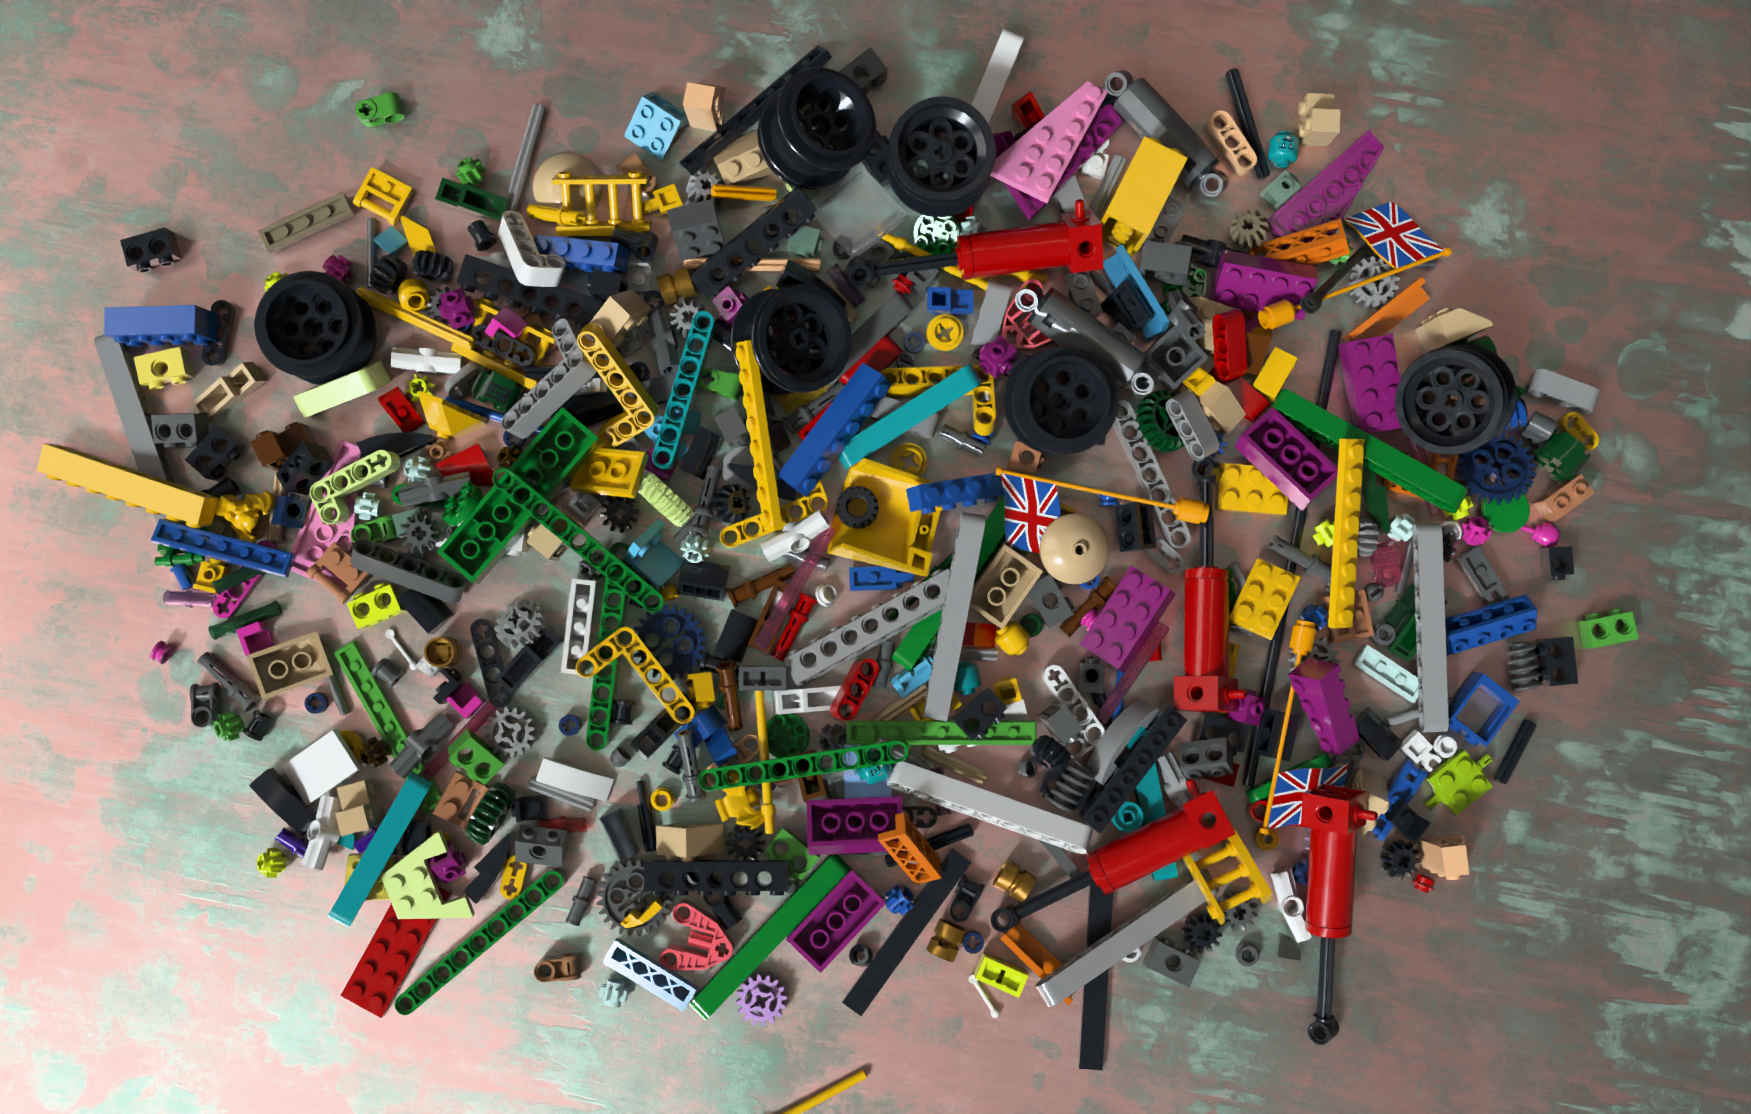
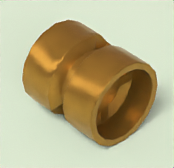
M687 266L677 269L674 272V276L666 273L656 277L666 306L678 302L679 296L690 298L697 295Z
M452 637L432 638L424 648L426 661L434 667L454 666L461 659L463 652L461 644Z
M1008 859L997 873L993 885L1003 892L1010 891V897L1022 903L1032 890L1037 877L1027 870L1021 872L1020 866Z
M939 918L934 929L936 936L930 938L926 950L943 960L954 962L959 951L957 945L962 944L967 930L951 921ZM942 939H944V940L950 942V944L947 945V944L943 943V942H942Z

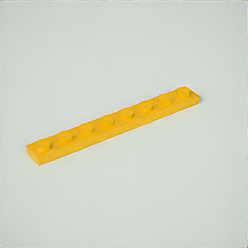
M751 340L736 343V358L740 364L739 380L743 385V405L746 408L748 418L746 427L748 432H750V452L755 465L753 474L757 480V499L762 512L760 521L764 531L782 530L783 526L760 370L753 353Z
M1364 439L1339 440L1328 627L1330 628L1353 627Z

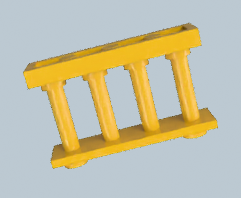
M570 171L558 172V175H555L552 179V185H561L563 207H568L573 211L571 184H585L587 218L585 225L582 227L570 224L568 226L557 224L556 236H608L613 234L615 225L638 233L652 231V221H645V218H643L641 184L648 182L649 174H642V171H630L628 175H572ZM594 184H608L610 218L608 221H599V218L596 217ZM617 184H631L634 218L631 221H622V218H620Z
M481 296V299H473L474 305L479 307V310L475 317V323L472 324L468 335L472 336L474 327L484 323L488 312L496 315L501 310V308L494 305L495 302L484 296ZM527 322V326L517 339L525 342L529 332L541 338L536 350L538 354L537 360L532 364L541 365L550 342L556 344V341L553 337L552 329L547 327L541 329ZM454 343L451 347L452 351L529 389H532L542 380L540 378H526L524 371L517 368L518 364L508 359L503 361L497 358L498 354L488 349L483 351L477 348V344L473 346L472 350H467Z
M1233 825L1232 827L1236 835L1225 839L1227 842L1225 844L1226 847L1195 862L1191 855L1183 858L1209 904L1207 910L1213 920L1217 919L1220 925L1225 922L1223 912L1253 897L1256 899L1260 898L1263 904L1272 900L1271 889ZM1228 856L1236 857L1239 862L1237 868L1205 882L1199 870ZM1241 876L1249 879L1251 883L1249 889L1220 903H1217L1211 892Z

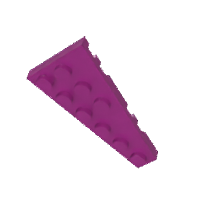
M1111 104L1098 110L1051 198L1121 127L1123 121ZM1004 183L1029 221L1047 204Z
M1368 130L1267 219V223L1273 233L1280 238L1337 219L1342 221L1366 177L1383 151L1384 146ZM1338 228L1328 231L1326 235H1334ZM1314 237L1305 238L1302 242H1311ZM1285 244V246L1289 249L1291 244Z

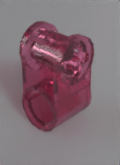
M1394 541L1376 544L1377 550L1373 552L1372 556H1369L1374 580L1382 587L1396 585L1401 579L1397 546ZM1384 574H1391V578H1384Z

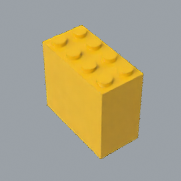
M1144 136L1100 221L1102 223L1103 242L1115 248L1123 244L1128 254L1133 257L1151 232L1187 160V157L1183 156L1180 150L1175 148L1169 149L1163 146L1158 139Z

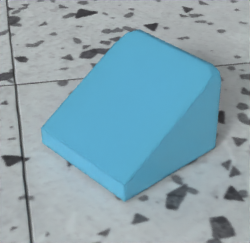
M393 226L386 229L373 240L388 254L397 256L408 244L407 239Z
M674 409L672 417L674 419L681 418L684 413L683 409ZM691 411L685 434L696 435L702 415L700 412Z

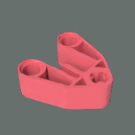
M1029 279L1022 285L1023 287L1027 283H1036L1043 290L1042 284L1036 279ZM1025 293L1027 300L1034 301L1033 296L1031 297ZM1014 298L1004 314L1000 335L1006 340L1007 334L1010 336L1013 334L1016 338L1014 343L1010 341V344L1017 351H1034L1054 343V341L1039 330L1029 338L1026 336L1034 329L1032 325L1026 322L1032 312L1016 324L1015 321L1026 312L1016 306Z
M684 899L677 903L673 910V918L677 923L689 926L691 929L712 934L714 937L691 931L687 945L707 950L709 953L688 947L669 945L662 951L659 957L660 964L672 971L705 970L727 960L732 955L735 944L719 919L690 900ZM686 906L689 908L690 916L682 917L679 914V907ZM722 943H725L727 948L725 953L720 952L721 948L717 945L721 946ZM668 952L674 953L677 961L674 963L668 962L665 954Z

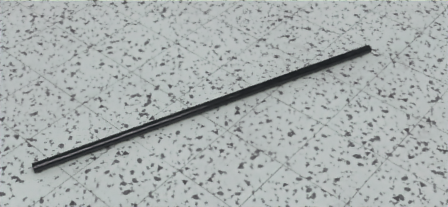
M1330 330L1316 405L1326 411L1339 350L1338 344H1340L1342 334L1338 330ZM1310 436L1309 441L1319 450L1320 441ZM1296 506L1289 543L1300 549L1308 507L1301 511ZM1286 557L1284 570L1295 574L1297 563ZM1289 604L1275 631V636L1269 643L1259 697L1265 698V708L1270 706ZM1253 725L1242 785L1254 787L1260 757L1259 754L1253 753L1259 729L1258 725Z

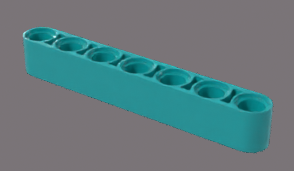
M707 311L696 313L692 320L652 454L654 464L662 470H669L676 464L715 334L716 322ZM702 319H709L711 321L709 327L705 329L699 327V322ZM696 341L704 342V346L700 351L692 350V345ZM690 363L697 364L696 371L692 374L686 373V366ZM684 385L689 386L690 393L687 396H680L679 389ZM676 408H682L684 411L683 416L679 419L672 417V412ZM670 430H675L677 433L676 439L671 442L666 441V433ZM662 453H669L670 460L667 464L659 463V456Z
M969 363L852 437L844 450L838 455L845 469L982 384L983 382L972 364Z
M1140 726L1125 746L1126 752L1145 728ZM1154 763L1134 789L1137 805L1143 812L1141 826L1166 815L1156 763ZM1176 862L1151 873L1153 881L1178 877Z
M413 771L410 773L327 917L348 928L351 926L432 786V781Z

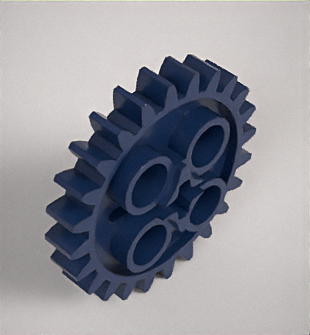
M1503 432L1500 437L1494 438L1483 446L1468 453L1459 454L1461 458H1458L1457 464L1460 466L1457 467L1456 473L1462 475L1459 476L1458 482H1466L1464 487L1471 489L1469 496L1478 494L1479 502L1483 498H1487L1488 505H1490L1492 500H1496L1497 505L1500 506L1503 499L1507 504H1510L1512 497L1518 501L1521 494H1527L1529 490L1527 487L1531 488L1534 483L1531 479H1534L1537 474L1533 471L1537 464L1530 463L1535 456L1527 455L1530 448L1522 449V440L1517 443L1513 442L1514 435L1509 439H1505V432ZM1498 453H1506L1508 458L1501 457ZM1475 459H1482L1486 464H1479ZM1507 473H1513L1517 478H1510ZM1484 479L1492 480L1494 485L1486 484Z
M664 605L663 612L659 610L654 612V615L646 612L648 619L639 618L642 626L634 627V629L639 632L637 636L651 654L666 643V637L674 638L683 629L687 631L683 636L673 641V648L665 647L654 657L665 672L670 675L672 680H675L676 673L681 678H684V670L692 674L691 666L699 667L700 665L696 659L703 658L700 650L707 649L706 646L701 645V642L708 638L700 635V633L705 631V628L697 627L701 620L693 621V612L686 616V608L684 607L680 612H677V605H673L671 611H669L667 605ZM672 619L678 624V628L674 633H670L666 629L667 622ZM652 633L656 634L659 638V642L655 647L650 646L647 642L648 636ZM684 638L689 639L692 643L691 649L687 652L680 648V642ZM640 650L633 655V657H641L639 664L643 663L646 659L645 653ZM665 652L670 653L673 657L672 663L668 666L664 665L661 661V656ZM651 669L653 670L652 677L656 678L659 674V671L656 669Z

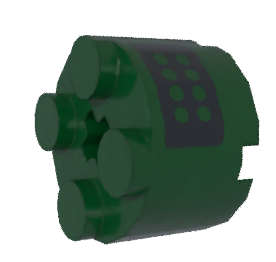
M481 366L469 390L473 392L471 397L484 404L489 400L494 403L493 407L506 414L517 403L525 386L519 384L517 388L515 387L517 382L493 370H489L486 373L487 368Z
M1554 429L1549 439L1540 442L1533 450L1532 454L1535 457L1532 463L1537 464L1538 468H1544L1551 473L1552 479L1562 483L1564 480H1572L1590 459L1591 455L1590 453L1587 455L1584 453L1587 448L1578 439L1566 432L1560 435L1556 433L1558 429Z

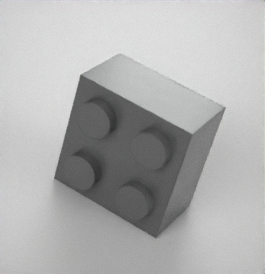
M713 199L667 210L672 236L681 261L714 254L725 245Z
M1152 238L1150 241L1145 240L1140 264V274L1144 280L1188 286L1192 263V246H1188L1187 243L1176 241L1174 244L1164 243V240Z
M1176 325L1169 328L1143 352L1146 355L1143 363L1157 371L1158 379L1169 391L1177 388L1209 358L1196 342L1188 339Z

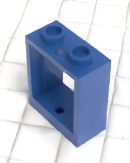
M1473 671L1448 707L1449 728L1457 733L1460 731L1466 735L1464 739L1474 746L1479 744L1487 747L1520 701L1484 673ZM1479 687L1499 702V704L1479 732L1476 733L1456 717Z

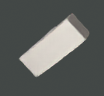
M841 685L772 691L773 714L830 710V706ZM844 704L840 707V709H847Z
M549 757L543 758L536 778L538 782L602 801L608 800L615 780L614 778Z

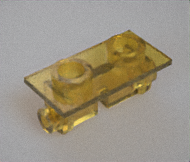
M822 387L812 392H794L785 395H775L785 415L798 409L799 405H805L813 401L826 391Z

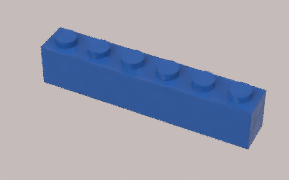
M862 363L777 475L787 485L807 497L814 490L825 472L830 469L831 464L844 450L853 435L858 432L862 423L873 412L881 398L886 395L891 387L887 379L878 371Z

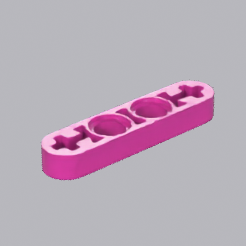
M263 540L257 543L279 550L278 545L272 541ZM240 566L213 604L214 614L219 618L233 617L266 572L258 571L257 575L252 577L247 572L248 567ZM241 582L245 587V591L242 595L238 596L234 593V586L236 583ZM229 603L227 606L230 609L229 612L222 613L223 607L221 605Z

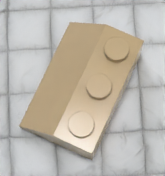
M757 130L735 139L713 158L725 185L746 186L773 174L760 152Z
M1448 307L1421 321L1422 326L1415 329L1424 353L1467 339L1493 326L1491 320L1465 309L1458 308L1452 311Z
M1004 544L973 587L969 608L1003 629L1043 571Z

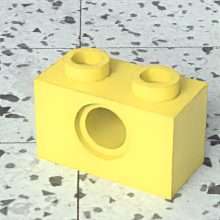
M176 347L134 357L139 384L149 387L150 390L162 389L164 384L168 383L174 385L184 384L187 382V379L195 378L189 350ZM168 365V371L163 375L162 368Z

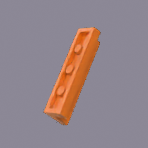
M1341 219L1264 242L1261 247L1254 245L1252 251L1249 249L1251 255L1267 251L1268 253L1263 257L1311 266L1350 254ZM1336 228L1339 229V233L1331 236L1326 235V233L1330 230ZM1314 237L1311 242H1302L1305 238ZM1291 244L1289 249L1280 250L1282 245Z
M1420 277L1412 282L1387 304L1383 305L1344 336L1342 340L1346 343L1385 335L1430 299L1421 287L1426 282L1424 278Z
M905 813L896 814V830L878 834V841L915 885L941 879V859ZM899 838V841H898V842H896V841H890V840ZM899 850L909 851V852H908V853H903V852H899Z
M1021 923L1007 932L998 933L999 938L1041 979L1063 965ZM1073 994L1063 1000L1068 1006L1073 1002L1071 997Z

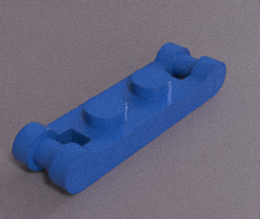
M1408 758L1401 763L1398 772L1387 787L1390 806L1385 814H1380L1377 820L1380 818L1385 822L1381 827L1376 824L1371 831L1375 834V838L1383 841L1393 828V825L1385 819L1399 800L1408 805L1428 774L1425 769L1416 767L1414 762ZM1408 773L1413 775L1412 781L1406 779Z

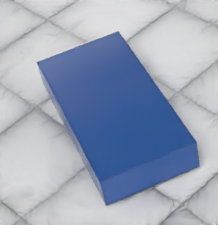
M723 726L704 740L714 762L719 767L738 753Z

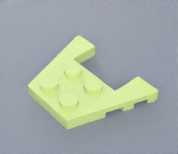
M442 830L435 832L430 838L381 875L398 919L471 918L475 914L467 894L446 902L443 901L428 864V858L449 850Z

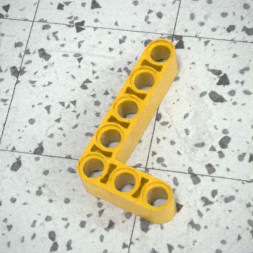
M594 323L585 325L578 335L577 344L626 410L604 423L597 434V437L602 440L598 447L613 449L653 425L658 414V407L602 328ZM585 334L592 335L595 341L588 340ZM599 354H606L609 360L602 359ZM613 373L621 374L623 379L616 378ZM627 392L634 393L637 398L630 397ZM641 411H646L651 416L646 417L641 413ZM623 422L629 423L632 428L625 427ZM604 433L610 434L613 439L606 438Z
M972 365L980 379L982 378L986 381H982V384L965 395H972L974 430L979 435L987 436L994 431L996 419L994 379L991 374L985 373L980 365ZM964 366L884 369L880 373L888 382H893L885 396L889 398L917 397L937 384L931 382L932 380L942 381ZM909 381H915V382H917V383L910 384V383H908V382H909ZM980 399H986V400H988V401H987V402H981V401H979V400H980ZM985 419V420H988L989 422H988V423H983V422H981L980 420Z
M821 480L818 481L814 490L807 497L804 496L780 506L783 528L790 522H801L817 510L812 507V501L815 498H822L825 501V505L821 509L823 513L828 510L829 502ZM794 506H799L803 509V514L800 518L791 517L790 511ZM761 514L724 528L720 533V541L728 548H737L781 530L764 531L760 521ZM757 523L759 525V532L756 535H749L747 533L749 524ZM730 531L737 533V540L732 544L727 543L725 540L726 534Z
M629 627L618 629L577 661V674L582 678H591L623 654L673 720L684 724L690 722L694 717L693 706L637 634ZM621 632H627L631 635V642L624 645L619 642L618 635ZM603 646L611 648L612 657L602 659L599 655V649ZM638 650L643 651L646 655L645 661L640 664L633 660V653ZM583 661H590L593 664V671L590 674H584L580 671V664ZM656 669L659 671L660 679L658 682H651L648 679L647 674L649 670ZM665 688L674 690L675 696L673 700L666 701L663 699L662 692ZM681 706L689 710V716L685 720H681L677 716V709Z

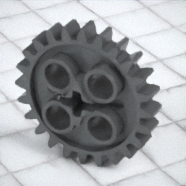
M639 858L635 865L633 860L629 859L627 866L620 861L618 863L619 870L612 866L610 868L612 875L608 873L603 875L607 882L599 883V886L604 889L596 893V895L602 897L596 905L604 907L599 914H607L603 922L606 923L611 920L613 923L610 929L619 926V934H622L625 929L628 930L629 937H631L634 930H636L638 936L642 935L643 929L649 934L652 931L651 925L658 929L660 927L658 920L665 922L667 919L663 913H670L671 909L666 904H672L674 901L667 896L674 891H665V895L656 896L665 904L651 919L641 925L625 928L620 923L628 915V909L635 908L642 914L651 904L646 901V895L650 894V891H646L638 898V901L634 900L622 911L618 910L622 904L632 897V894L635 895L644 888V865H642V859ZM633 875H639L642 878L643 884L641 886H635L632 883L631 878ZM613 891H622L624 900L617 901L614 899Z

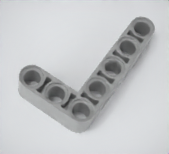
M564 318L559 319L554 324L552 334L564 359L503 416L501 426L505 431L521 439L527 438L595 375L596 369L577 344L578 335L582 331L581 328Z

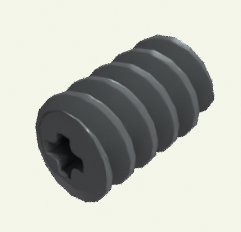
M1531 642L1505 644L1506 646L1513 647L1506 654L1514 656V659L1508 661V664L1515 665L1516 667L1510 670L1509 673L1517 675L1510 682L1518 684V687L1511 690L1525 691L1541 686L1543 684L1542 681L1535 679L1541 676V672L1533 670L1539 667L1540 663L1532 661L1539 654L1531 652V650L1537 648V644Z
M1074 759L1072 761L1075 767L1070 765L1066 767L1070 774H1061L1065 781L1055 782L1059 790L1051 788L1050 791L1054 797H1045L1061 810L1069 812L1073 811L1069 803L1078 804L1079 802L1075 795H1084L1081 787H1090L1086 779L1093 781L1095 779L1090 770Z

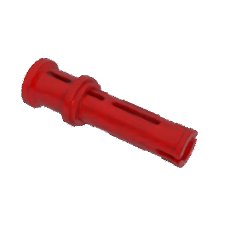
M803 592L799 593L800 598L795 608L790 610L791 618L771 653L772 657L784 662L803 623L809 621L808 616L814 604H818L816 599Z

